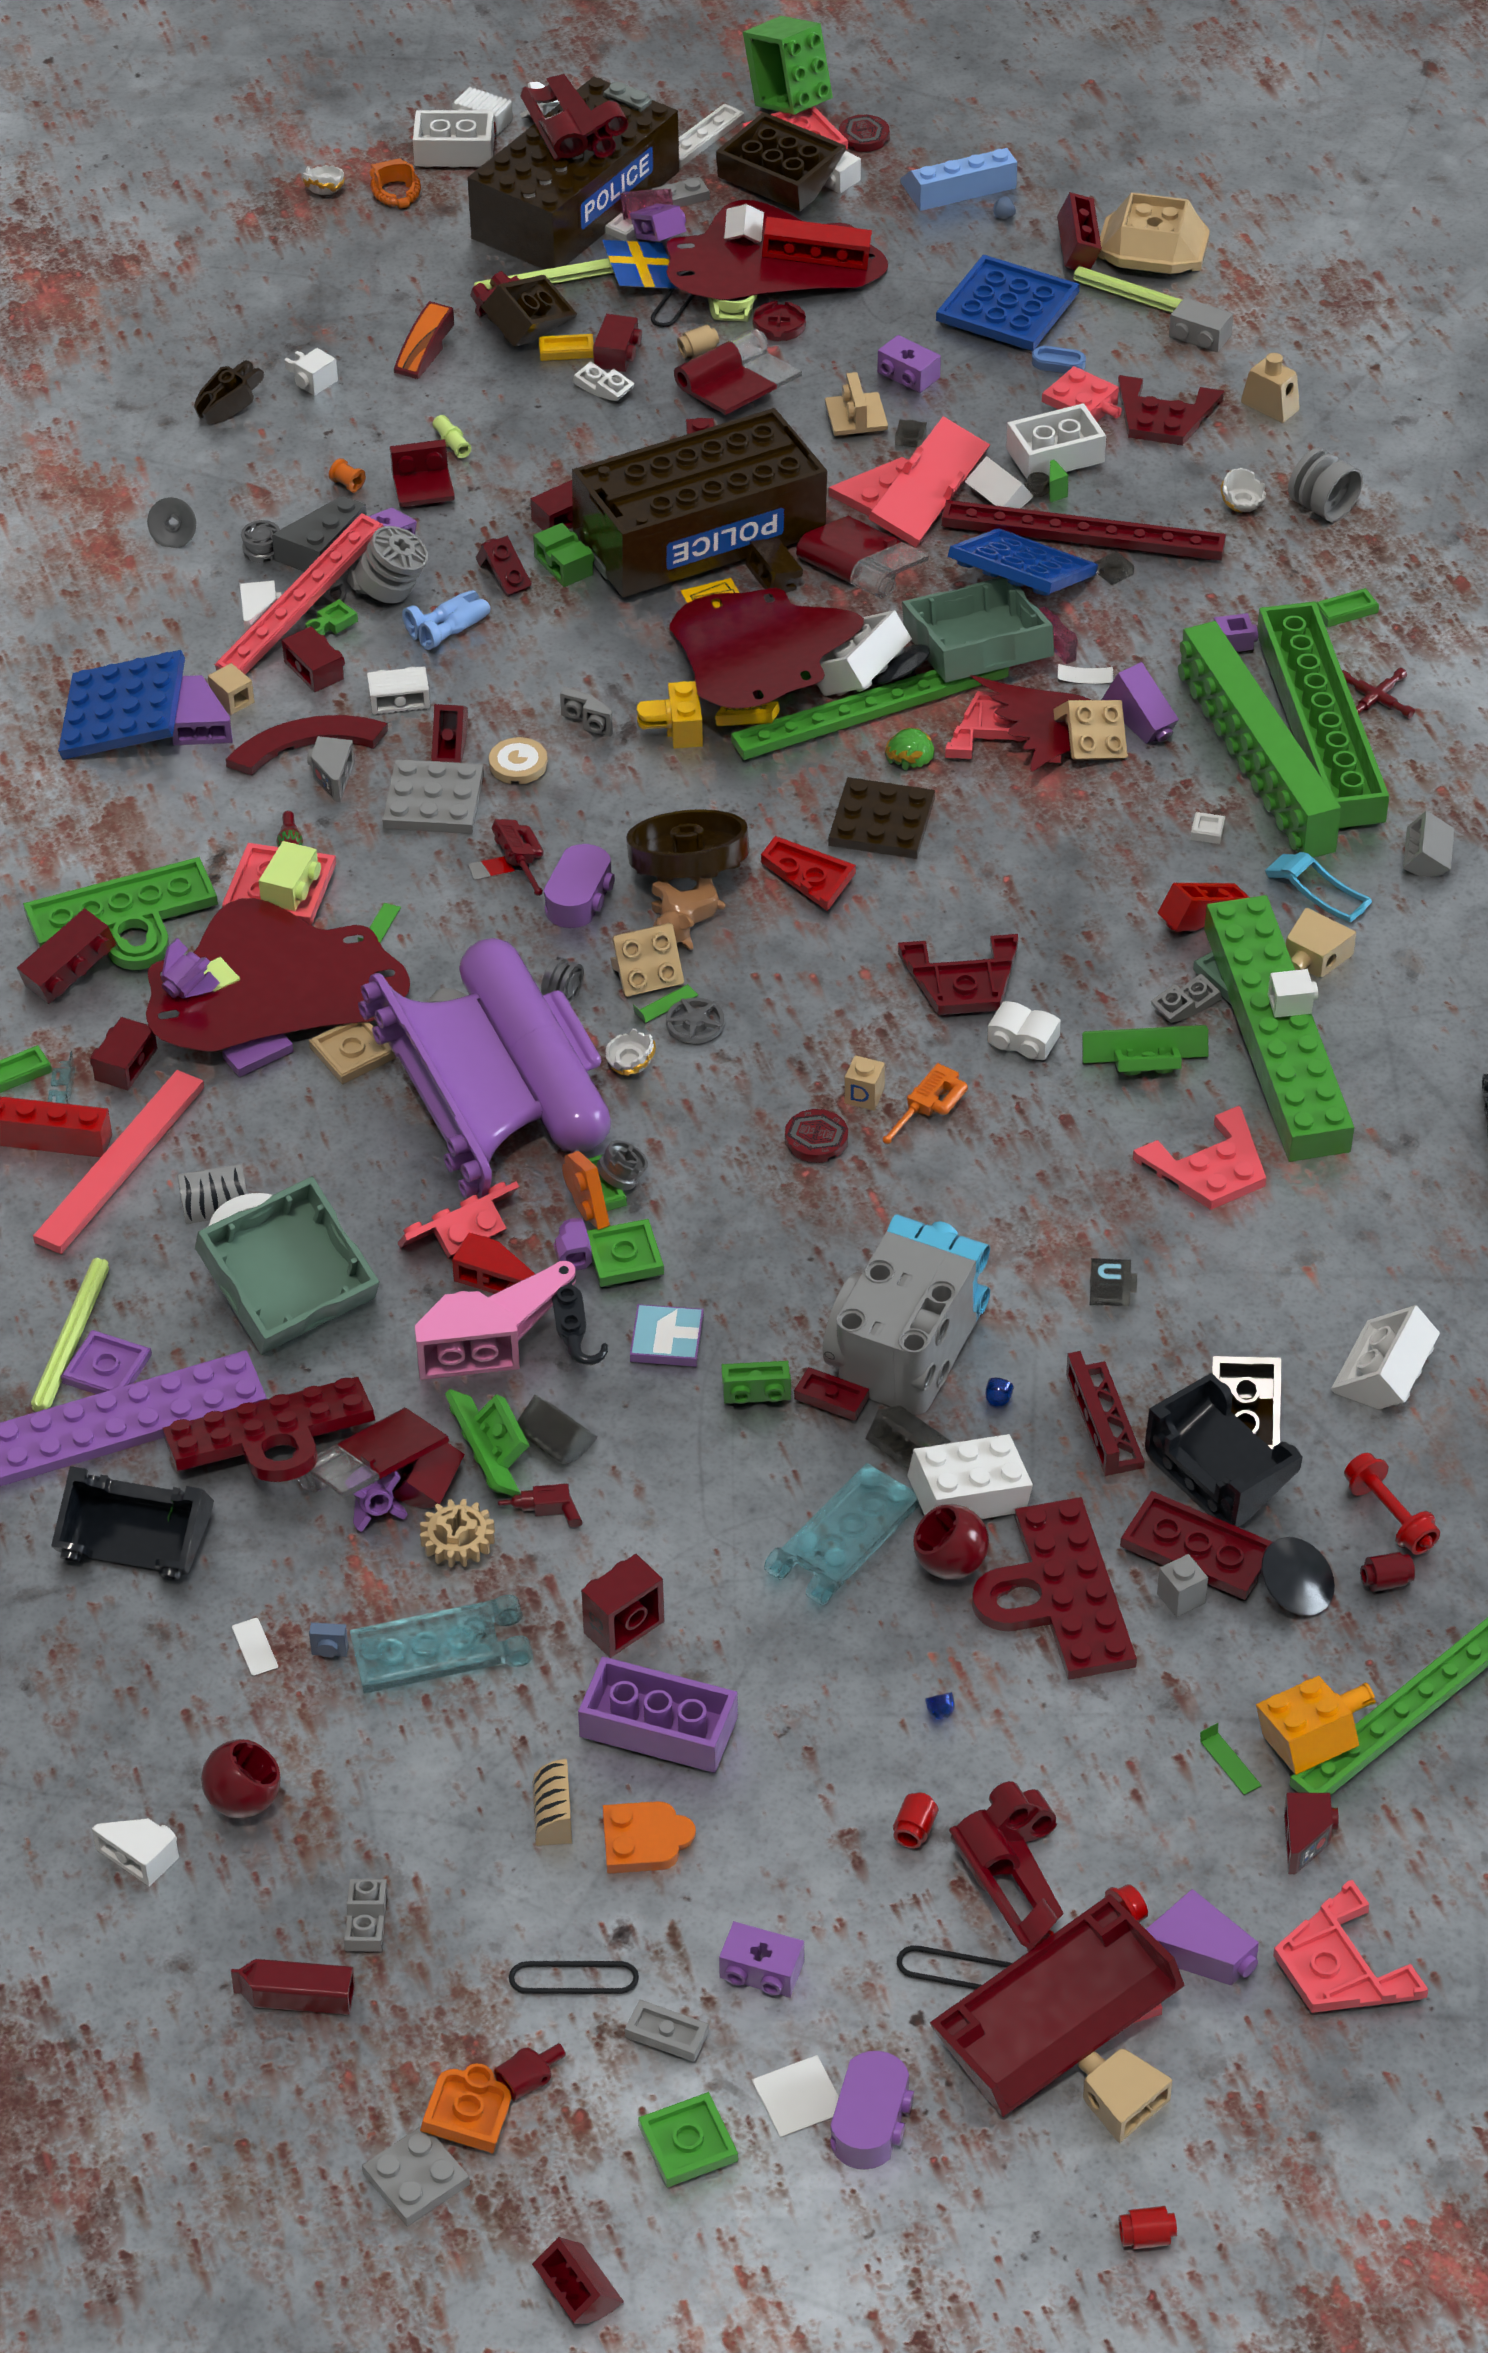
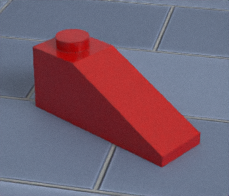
M1173 883L1157 913L1173 931H1197L1205 926L1207 904L1250 897L1235 883Z
M470 1232L452 1259L455 1282L493 1294L535 1275L531 1269L499 1241Z

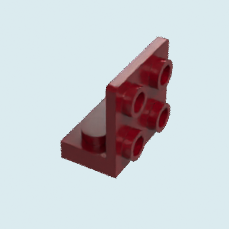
M445 439L389 446L391 471L400 507L443 503L455 499L448 470Z

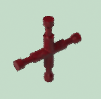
M1398 668L1390 679L1386 678L1377 687L1363 680H1357L1349 672L1342 670L1346 682L1354 686L1355 690L1366 695L1356 706L1358 714L1363 710L1369 709L1374 703L1379 702L1390 709L1395 708L1408 719L1413 717L1415 708L1409 705L1405 706L1399 703L1398 699L1387 694L1394 688V684L1397 681H1402L1407 677L1405 669Z

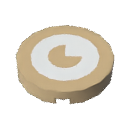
M524 737L509 738L496 744L489 753L490 772L496 779L504 783L511 784V781H519V784H527L539 779L547 769V751L542 744L533 739Z

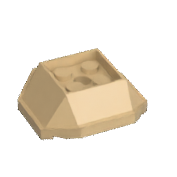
M1131 192L1117 210L1105 218L1100 235L1102 250L1098 258L1106 259L1117 267L1174 274L1190 269L1192 271H1199L1203 265L1210 230L1198 216L1188 199Z

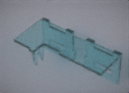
M72 1051L70 1052L69 1061L59 1062L63 1063V1065H60L61 1067L70 1068H53L51 1086L67 1085L66 1091L50 1090L48 1102H52L53 1096H56L55 1103L65 1104V1101L67 1104L70 1103L75 1073ZM56 1073H60L59 1080H56Z

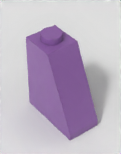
M1142 662L1119 672L1101 699L1122 700L1124 724L1146 744L1156 739L1158 742L1169 738L1173 734V728L1179 721Z
M202 675L182 676L172 737L173 745L233 742L230 716Z
M1193 1889L1146 1928L1175 1958L1179 1969L1232 1985L1241 1976L1244 1978L1248 1977L1258 1964L1259 1942Z

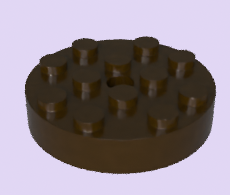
M694 809L660 814L636 824L628 831L626 836L630 866L636 870L637 874L655 876L661 882L671 881L674 878L700 876L704 879H711L717 877L718 872L740 867V862L750 852L746 821L735 814L719 810Z

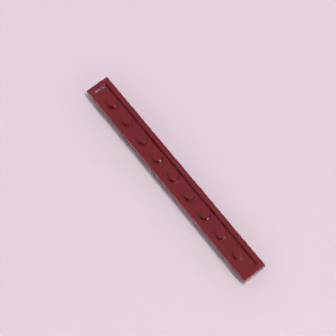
M946 500L941 526L955 529L989 532L999 528L1018 536L1037 539H1050L1069 543L1091 544L1094 546H1107L1221 561L1226 541V534L953 500Z

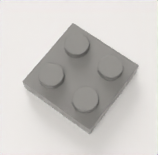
M421 2126L362 2165V2172L407 2227L470 2185L469 2175L436 2136L420 2131Z

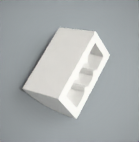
M987 456L965 480L969 486L995 506L1020 509L1033 497L1031 492L1020 481Z

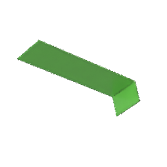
M384 903L369 927L375 933L379 942L382 941L401 909L400 906ZM358 937V942L363 941L364 937Z
M687 984L641 1009H638L634 1004L633 1008L634 1012L647 1023L668 1012L671 1006L681 1001L682 998H695L698 994Z
M1218 1723L1200 1732V1742L1244 1795L1262 1786L1218 1733Z

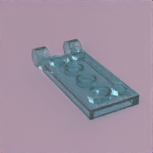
M866 1463L782 1548L777 1547L769 1554L764 1570L777 1579L782 1580L796 1564L815 1574L807 1586L806 1596L820 1605H824L841 1585L920 1506L918 1499L912 1489Z
M503 1595L490 1601L349 1630L363 1693L366 1694L506 1663L511 1667L527 1665L533 1659L530 1640L525 1636H514L505 1641L498 1642L493 1624L496 1622L500 1626H511L518 1623L523 1616L519 1599L514 1595Z

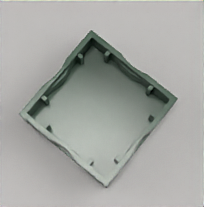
M1004 577L971 584L957 590L938 592L902 601L903 624L912 638L911 641L914 645L922 644L929 647L930 654L927 660L945 683L970 677V675L974 676L1054 656L1052 623L1038 607L1027 600L1024 591L1019 586L1008 583V579Z
M313 1176L272 1195L264 1203L245 1211H239L198 1231L195 1244L197 1253L261 1355L376 1297L380 1281L357 1245L342 1229L335 1210Z

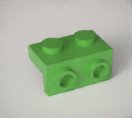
M789 1361L721 1364L724 1404L791 1400Z

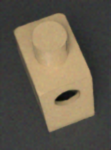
M1269 353L1266 358L1249 371L1241 403L1284 423L1298 412L1300 408L1298 378L1294 370L1282 365L1283 357L1281 354Z
M1306 907L1286 939V947L1295 970L1308 969L1310 974L1316 977H1324L1354 954L1356 931Z
M1119 2049L1107 2060L1094 2051L1078 2063V2067L1088 2075L1084 2080L1083 2098L1119 2143L1171 2099L1173 2080L1126 2049Z

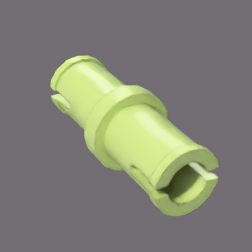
M445 415L437 416L433 420L432 426L441 436V440L445 439L446 446L450 447L458 458L467 457L471 452V445L463 438L460 428L453 426Z

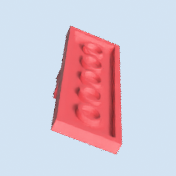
M943 416L922 445L916 448L911 458L905 463L901 473L871 511L868 519L916 548L944 511L946 500H952L983 458L990 444Z

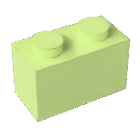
M282 841L259 879L261 900L295 911L301 900L306 899L313 880H317L320 875L321 864L318 862L317 849Z

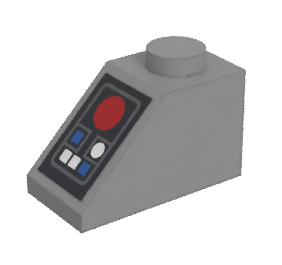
M318 736L314 748H309L307 763L312 766L313 779L334 801L341 802L354 765L353 741Z

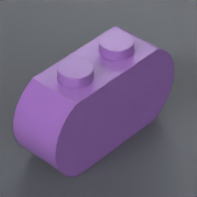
M579 844L565 849L544 888L545 914L553 924L564 928L582 927L591 923L596 911H601L604 904V896L607 891L610 892L615 882V874L611 873V858L604 849L591 844Z
M867 2051L855 2056L849 2062L830 2127L831 2149L834 2155L849 2167L863 2170L879 2167L890 2160L894 2145L900 2146L902 2143L905 2123H902L901 2119L903 2112L910 2114L914 2091L909 2090V2072L906 2066L896 2056L883 2051Z

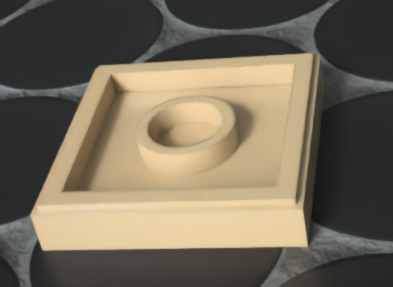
M370 1022L341 1024L309 1039L310 1049L341 1084L347 1083L396 1059L388 1042L381 1045L377 1044L372 1032L373 1025Z

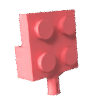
M1075 366L1042 393V402L1058 410L1084 403L1096 422L1106 414L1117 419L1122 412V408L1116 406L1118 404V386Z

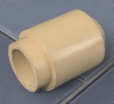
M707 324L684 332L682 337L677 338V345L683 358H696L716 348L719 343L717 331L715 328H710Z

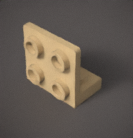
M1068 700L1053 709L1054 720L1066 721L1068 725L1071 757L1073 760H1114L1127 758L1122 700Z

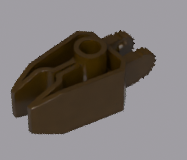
M243 360L233 369L229 366L220 367L199 391L194 404L198 417L200 419L204 417L208 425L217 424L228 420L253 403L254 395L252 390L263 381L265 375L263 370L254 368L253 364L247 360Z

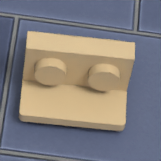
M857 372L846 373V385H842V396L825 398V406L835 436L877 432L888 429L879 393H863Z
M671 923L622 933L612 937L616 957L610 958L612 969L619 972L625 996H632L684 983L674 928Z

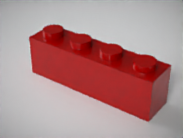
M767 217L762 257L867 270L872 230Z
M0 1096V1146L92 1157H102L107 1151L112 1137L108 1108Z

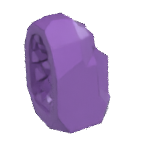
M571 1218L564 1221L559 1227V1235L554 1243L558 1262H571L575 1266V1271L586 1269L592 1263L589 1236L582 1218Z

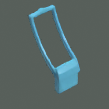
M1308 853L1282 854L1265 870L1268 878L1289 879L1314 904L1348 922H1352L1357 916L1364 913L1366 908L1372 903L1370 897L1356 892L1330 875ZM1312 865L1320 875L1335 887L1363 901V903L1353 913L1348 915L1320 900L1304 887L1297 877L1307 867Z

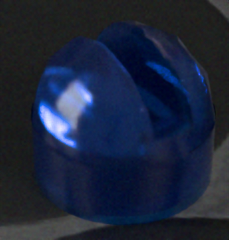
M990 1378L985 1389L988 1402L994 1406L1007 1404L1012 1397L1014 1386L1003 1378Z
M952 1692L925 1698L928 1712L935 1719L949 1718L955 1710Z

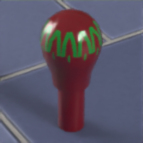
M285 811L282 814L283 825L277 835V846L279 847L282 841L303 845L302 835L295 825L294 813Z

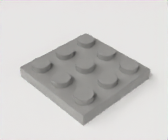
M395 759L382 819L383 829L472 834L484 776V765Z

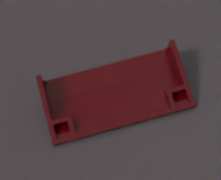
M1109 1894L930 2022V2025L982 2095L1004 2117L1185 1985L1175 1958Z

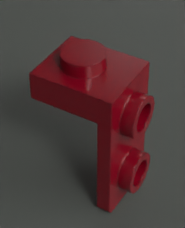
M508 535L499 539L492 538L481 544V548L475 558L480 567L488 564L491 565L506 596L530 588L532 583Z

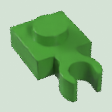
M338 599L317 611V619H311L305 625L306 628L312 626L320 635L325 636L326 632L330 630L337 634L358 622V615L356 611Z

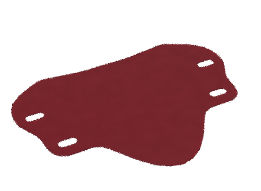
M738 200L727 204L717 213L708 230L703 234L674 237L667 241L670 262L666 272L671 283L680 290L693 295L719 300H729L762 293L814 288H857L878 279L888 268V261L885 255L871 244L869 254H873L875 258L868 259L867 270L762 257L767 217L802 220L772 205L755 200ZM747 204L764 212L762 241L755 243L744 237L733 240L725 239L727 209ZM827 223L828 225L854 228L847 223ZM691 243L695 245L693 248L681 249L677 247L679 244ZM693 271L695 274L679 276L677 272Z
M768 588L745 593H717L694 599L677 611L669 625V629L682 644L695 674L698 696L718 706L748 708L769 703L788 692L822 681L825 674L819 663L820 659L858 633L864 625V618L858 613L844 609L797 606L790 603L784 590ZM772 594L774 601L771 603L766 602L764 595ZM720 599L722 606L714 607L712 600ZM808 671L811 679L803 680L800 673ZM761 690L764 697L762 699H755L753 692Z
M241 898L226 904L215 914L207 926L198 947L193 952L199 958L206 957L209 961L221 957L240 977V981L215 992L212 991L187 998L179 996L173 998L162 988L164 982L161 979L160 973L163 969L164 960L158 961L148 969L151 997L146 1011V1019L152 1032L165 1042L195 1050L219 1051L258 1038L327 1025L374 1021V1017L364 1020L360 1014L358 1003L364 1000L361 993V985L369 983L370 975L376 972L394 970L395 974L393 976L384 978L397 993L406 997L409 993L410 979L405 967L383 949L377 936L369 927L351 925L328 930L318 929L273 903L255 898ZM361 935L364 937L363 941L343 942V939L349 936ZM172 1010L179 1012V1015L173 1018L160 1019L158 1017V1014Z

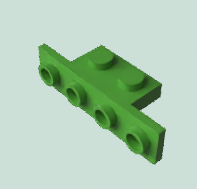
M1206 1025L1084 1031L1082 1033L1083 1063L1115 1062L1118 1072H1123L1126 1075H1138L1142 1071L1150 1070L1162 1074L1171 1073L1173 1069H1182V1058L1209 1057L1208 1027Z
M449 1389L445 1393L450 1404L449 1409L460 1423L462 1435L470 1443L475 1453L474 1459L482 1467L487 1477L486 1482L488 1486L497 1493L502 1492L511 1496L519 1495L520 1491L508 1468L530 1445L505 1397L495 1395L478 1411L471 1396Z

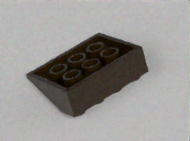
M763 112L716 151L717 174L721 179L801 211L818 196L846 151V145Z

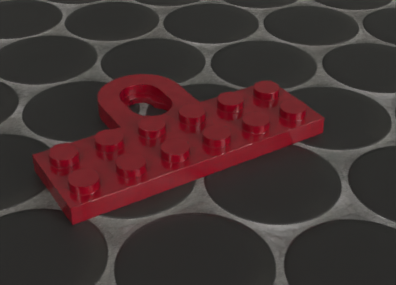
M359 1377L341 1378L334 1383L322 1386H309L303 1391L287 1395L278 1394L270 1399L255 1403H243L237 1408L223 1412L211 1411L202 1418L190 1421L186 1419L176 1420L170 1426L163 1427L162 1429L165 1442L177 1471L244 1454L249 1469L256 1478L268 1482H284L304 1476L316 1466L318 1455L313 1436L375 1421V1415ZM290 1445L296 1449L293 1457L287 1460L273 1461L265 1456V1452L275 1446Z
M1082 1497L1016 1508L1015 1520L1029 1563L990 1570L976 1581L972 1593V1607L976 1617L986 1626L999 1631H1017L1050 1625L1068 1680L1136 1668L1137 1657ZM1018 1587L1032 1588L1040 1595V1599L1029 1606L1005 1609L997 1603L998 1598L1008 1595L1009 1592Z

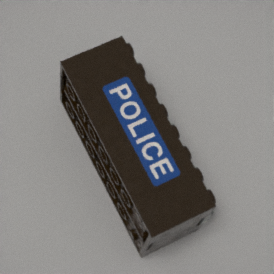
M593 76L576 90L590 110L604 102L615 101L619 104L628 120L626 131L621 135L612 136L616 143L615 151L605 158L597 157L594 152L585 150L579 156L573 158L561 157L559 160H555L536 124H533L467 177L471 239L543 270L568 265L605 234V226L620 213L628 215L652 195L653 188L663 186L679 172L678 110L650 99L649 94L644 91L637 90L622 82L610 83ZM558 104L544 117L548 118L563 110L561 105Z
M772 408L572 469L573 532H575L579 541L592 550L594 554L593 564L606 580L609 579L622 597H626L746 559L750 541L778 537L784 546L799 542L805 533L826 525L828 471L777 409Z

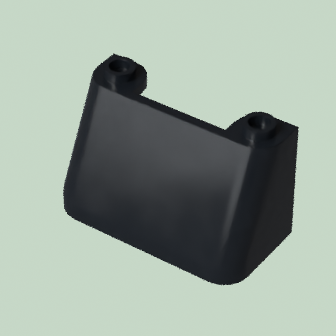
M1210 1373L1149 1408L1145 1449L1150 1460L1208 1515L1240 1527L1299 1472L1303 1456L1295 1446L1283 1441L1271 1449L1231 1412L1233 1394L1230 1387Z
M70 1466L51 1544L52 1548L61 1552V1559L81 1562L82 1557L160 1571V1576L175 1580H180L181 1575L189 1574L214 1504V1500L204 1489L186 1486L184 1493L177 1487H173V1490L112 1480L107 1475H100V1477L88 1475L87 1477V1469ZM173 1507V1512L168 1522V1515L170 1513L171 1508Z

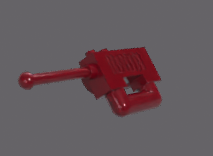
M495 819L491 829L495 834V842L501 845L506 854L505 860L511 865L521 866L534 889V894L536 896L542 895V888L538 886L526 864H532L534 858H541L544 854L531 827L519 825L517 820Z

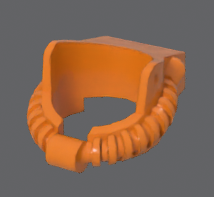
M401 158L371 164L369 173L372 178L371 190L375 198L390 207L391 205L392 207L397 206L398 209L410 207V204L417 199L421 190V183L414 172L413 165L403 161ZM400 181L405 182L406 187L410 189L406 191V197L397 199L395 194L386 192L382 186L389 182Z

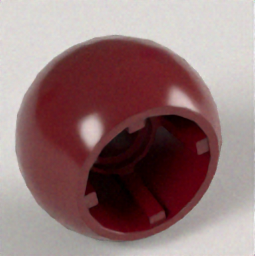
M956 1504L941 1505L928 1512L918 1524L913 1539L914 1552L921 1566L933 1576L945 1580L962 1579L976 1571L983 1563L989 1548L988 1531L982 1519L969 1508Z
M244 1739L228 1741L212 1751L204 1763L201 1775L202 1790L209 1803L220 1813L237 1819L251 1818L266 1810L277 1796L281 1781L280 1770L274 1757L261 1745Z

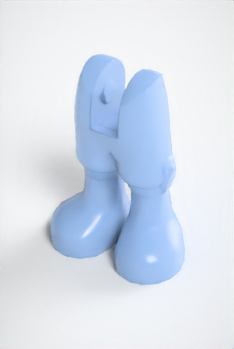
M471 590L441 603L433 612L425 615L417 606H409L403 609L402 617L405 627L413 640L419 639L424 649L431 650L448 636L458 634L485 618L490 613L491 608L486 600L480 599L477 592Z

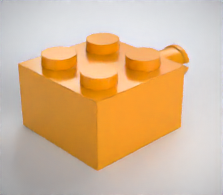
M1318 1675L1257 1703L1256 1708L1263 1737L1297 1775L1358 1747L1359 1741L1353 1713L1375 1704L1376 1700L1374 1699L1375 1695L1371 1687L1366 1682L1339 1695L1334 1693Z

